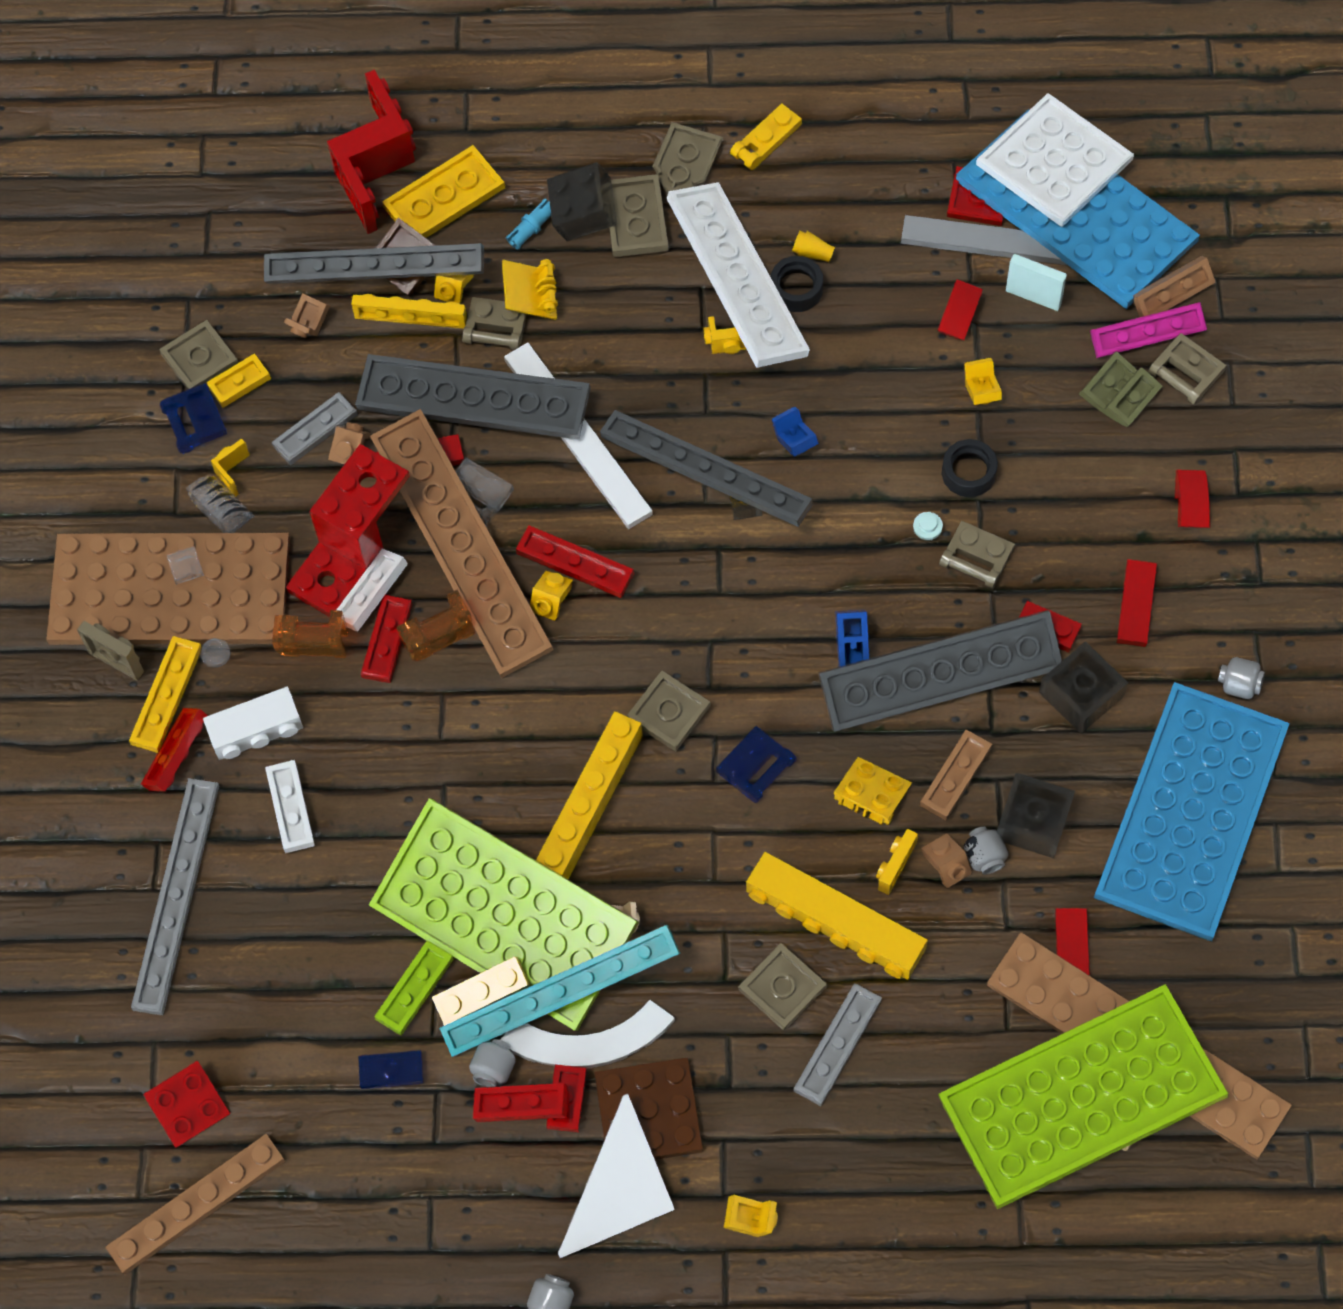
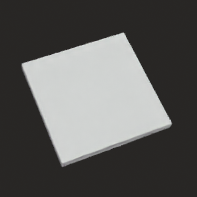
M1047 93L977 158L976 165L1059 226L1063 227L1133 160L1134 154Z

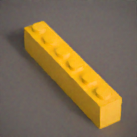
M614 711L536 861L569 879L643 737L641 722Z
M767 852L763 853L746 881V892L749 893V897L755 902L763 905L765 902L775 907L776 912L787 919L793 917L801 921L804 928L815 934L821 932L830 937L829 940L834 945L842 949L848 947L857 952V956L867 963L872 964L876 962L885 967V972L892 977L898 979L903 977L909 980L926 950L928 940Z

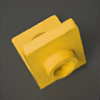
M240 439L232 446L223 448L218 456L211 460L215 474L235 497L239 493L235 482L227 474V471L250 456L246 442L243 439Z

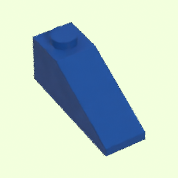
M865 609L835 611L838 667L869 659L867 611Z

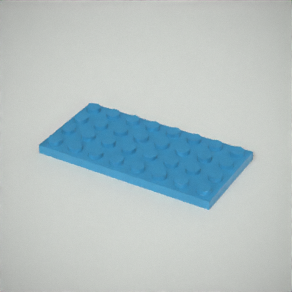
M1028 109L956 174V180L959 181L960 185L968 191L970 189L972 194L980 200H984L988 206L996 212H1000L1004 218L1020 230L1026 232L1059 257L1065 264L1127 309L1134 302L1133 295L1156 282L1198 242L1200 234L1119 175L1114 177L1075 216L1061 227L976 165L977 158L1029 111Z
M1174 682L1094 898L1212 942L1290 723Z

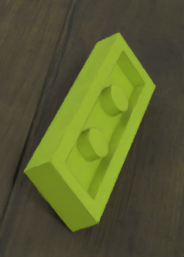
M426 941L374 1016L375 1020L402 1036L454 960L453 956L431 942Z

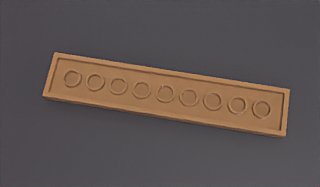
M419 409L370 435L381 456L409 471L410 477L400 489V493L501 678L553 651L551 643L422 410Z
M1020 932L987 982L988 987L1061 1034L1129 1002L1022 932ZM1203 1049L1227 1090L1228 1098L1190 1117L1258 1160L1292 1105Z

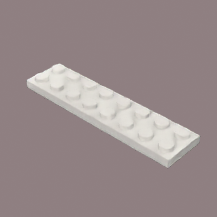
M719 182L669 191L667 201L756 368L807 357L810 349Z

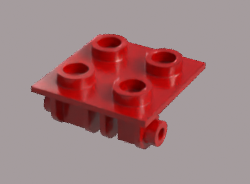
M198 1060L143 1094L175 1148L230 1114Z

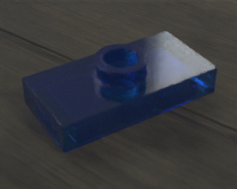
M421 1050L358 1056L361 1089L424 1084Z

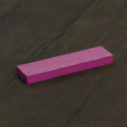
M1198 302L1090 330L1096 358L1111 355L1116 351L1119 353L1174 339L1180 333L1189 335L1205 331L1207 327L1201 303Z

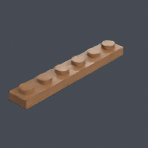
M263 1135L108 1244L106 1249L121 1272L126 1275L285 1162L284 1158L268 1135Z

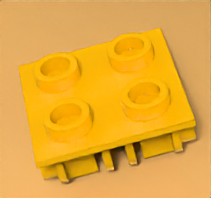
M502 260L505 309L556 320L558 302L555 298L557 288L553 275L555 266L551 263V260H542L538 267Z
M857 757L833 794L835 795L834 799L838 801L839 805H843L851 810L855 807V813H858L863 808V817H866L871 812L870 819L878 822L880 825H883V823L889 825L894 816L893 812L910 788L912 782Z

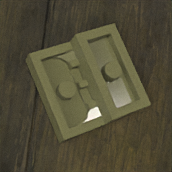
M1116 351L1080 391L1079 395L1109 418L1128 427L1162 388V385L1144 368L1141 367L1137 370Z

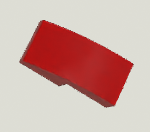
M956 279L937 332L964 341L983 289Z
M1177 469L1175 499H1178V527L1210 528L1209 491L1206 471Z

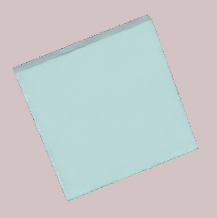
M1014 254L1009 265L1006 292L1058 311L1062 304L1067 274Z

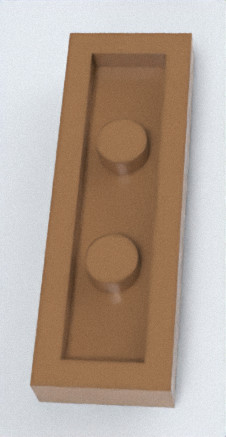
M1200 256L1134 294L1133 301L1139 317L1167 311L1216 283L1207 257Z
M965 730L920 801V806L946 821L990 752L992 743Z

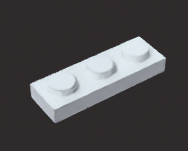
M381 549L332 615L335 622L358 632L408 563L404 557Z
M295 760L265 767L285 854L315 846Z

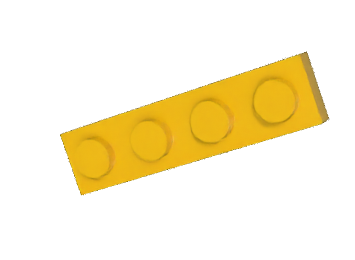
M372 294L353 295L351 303L355 319L464 329L467 322L465 305L451 301L439 303L427 299L407 300L397 296L385 298L376 297Z
M175 636L172 637L129 739L132 746L156 753L159 752L202 651L200 643Z

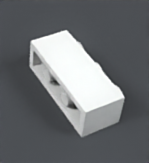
M288 686L203 718L219 760L235 758L242 751L250 748L264 747L271 740L279 737H291L298 730L303 729Z

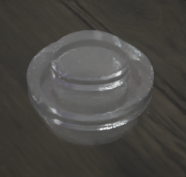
M213 638L204 643L200 655L207 666L220 667L227 663L231 651L225 641Z

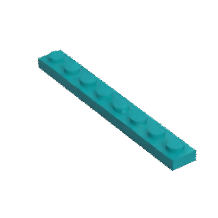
M665 925L439 1029L453 1057L681 953L669 926Z

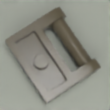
M472 297L462 341L466 344L480 342L509 346L510 350H516L521 345L527 314L505 309V301ZM476 328L510 332L512 334L505 335L475 330Z
M1180 333L1154 361L1148 373L1154 377L1159 376L1186 395L1190 403L1196 405L1205 392L1223 374L1227 365ZM1169 362L1199 384L1194 388L1165 366Z
M961 521L947 549L944 551L939 565L946 569L951 567L985 582V586L993 589L1014 550L1015 544ZM955 554H961L992 569L991 571L985 570L956 557Z

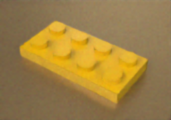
M472 145L382 201V204L394 221L399 217L427 238L505 189V182L475 146Z

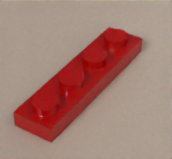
M528 525L516 547V554L619 598H622L634 576V569L530 525Z

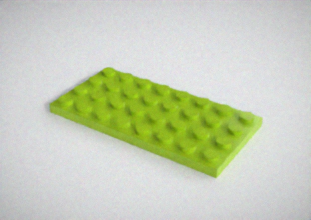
M431 798L426 802L369 903V906L441 948L479 973L513 957H518L530 983L528 987L627 943L639 921ZM600 990L548 1013V1015L574 1031H578Z
M1166 984L938 1094L997 1209L1228 1098L1227 1090Z

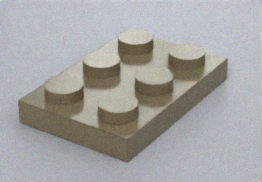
M658 174L604 180V193L613 257L669 251Z

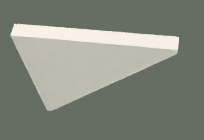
M628 1094L623 1095L617 1112L609 1127L598 1158L558 1251L559 1258L675 1210Z

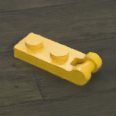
M781 103L742 141H738L733 145L730 155L736 159H742L747 168L754 170L802 125V118Z

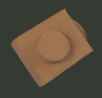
M302 293L292 319L286 318L284 323L292 327L290 332L306 338L307 334L318 336L330 305Z
M347 422L346 426H336L328 460L345 464L359 444L364 445L365 439L370 438L371 433L363 431V425Z
M947 833L921 848L924 857L939 872L942 883L946 888L971 875L972 871L965 851Z

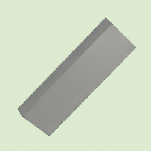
M338 392L272 441V445L291 466L335 433L336 426H344L358 415L357 410Z

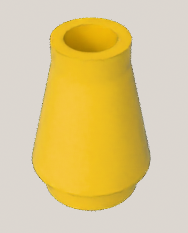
M799 230L792 252L797 253V256L829 263L835 247L827 244L808 230L806 233Z

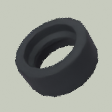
M790 256L778 262L771 272V279L790 312L809 310L819 302L823 294V273L820 266L812 259L804 256ZM802 273L813 280V288L808 293L792 295L781 289L780 281L786 275Z
M965 439L957 441L944 454L941 473L944 484L950 491L959 496L970 498L981 496L990 490L995 482L998 466L996 454L989 445L980 440ZM974 456L986 464L987 471L985 476L979 480H963L953 472V463L959 457Z

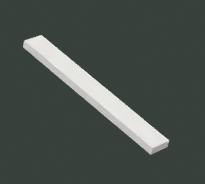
M529 343L504 356L505 362L513 373L554 378ZM585 419L579 440L561 437L628 530L653 515L652 509Z

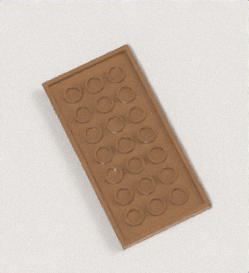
M289 533L57 534L46 640L49 645H84L77 629L83 621H86L93 626L95 623H98L110 632L109 635L116 639L123 637L132 644H170L173 636L200 644H283L287 595L285 587L288 580Z

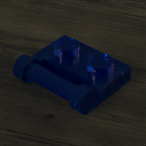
M206 383L168 397L160 402L162 413L167 415L176 436L177 449L182 454L192 451L198 445L227 435L226 428ZM185 406L195 433L187 435L177 411L179 407Z
M755 726L716 767V772L747 798L757 803L763 797L762 793L787 766L791 767L797 761V758L790 750L783 748L760 728ZM774 755L777 760L754 785L749 784L748 781Z

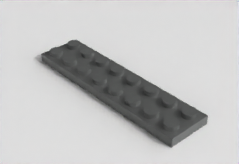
M368 354L355 405L357 410L408 416L421 409L426 419L579 440L591 387L589 383Z
M1046 610L818 672L832 729L833 731H839L1064 669L1051 614L1050 611Z

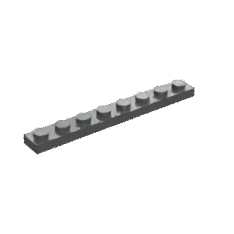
M481 243L264 254V282L267 284L484 274V246Z
M614 410L600 430L601 438L797 527L800 526L813 506V500L808 496L619 411Z

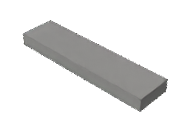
M854 983L794 1087L795 1093L822 1106L881 1003L882 997Z

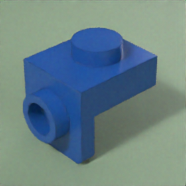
M792 407L772 419L777 440L793 457L819 444L816 434L802 422L800 411L797 407Z

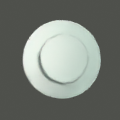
M923 512L914 520L913 530L922 540H933L942 532V520L935 513Z

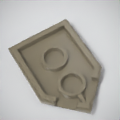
M671 122L653 164V170L658 174L659 181L667 196L669 191L700 186L705 183L722 144L723 137Z

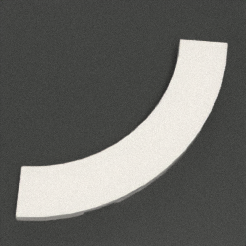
M649 1000L641 1010L625 1022L599 1033L578 1036L560 1035L538 1029L526 1023L506 1032L500 1040L510 1046L509 1050L513 1054L534 1063L538 1062L554 1067L556 1064L594 1068L624 1060L629 1055L644 1047L646 1048L665 1033L674 1023L675 1018Z

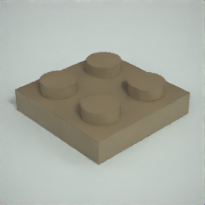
M205 320L159 349L162 357L190 394L195 393L206 386V382L238 364L237 358L208 320Z
M86 621L82 622L77 631L89 654L138 681L144 670L139 662V656L134 651V645L123 637L116 639L109 635L110 632L98 623H95L93 626Z
M661 671L627 714V717L641 722L643 731L676 752L711 707V702L664 671Z
M780 943L738 986V990L785 1031L827 988V983Z

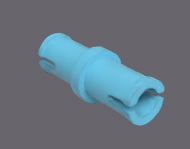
M543 199L529 215L525 214L521 218L522 222L506 236L508 243L513 248L515 247V249L519 250L533 234H537L541 230V226L556 212L555 206L550 201H547V199Z

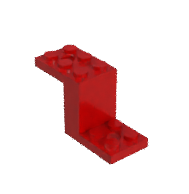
M375 69L365 73V79L371 106L379 119L327 141L334 173L367 234L378 230L376 219L379 218V214L374 205L376 200L370 187L365 189L364 184L414 163L413 151L416 150V145L411 137L413 130L409 121L401 118L400 114H402L398 101L396 98L391 100L389 96L390 89L385 78L380 79Z
M359 444L309 511L319 543L285 587L287 593L333 619L332 615L381 549H384L377 520L410 477L408 470ZM367 477H372L376 480V483L369 488L362 487L360 483ZM324 576L335 578L333 584L327 587L321 586L319 581Z

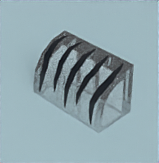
M207 475L201 477L186 487L190 500L223 533H235L254 517L215 476Z

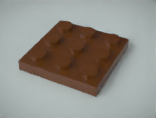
M688 1057L595 1072L604 1140L622 1096L628 1094L655 1160L703 1152Z

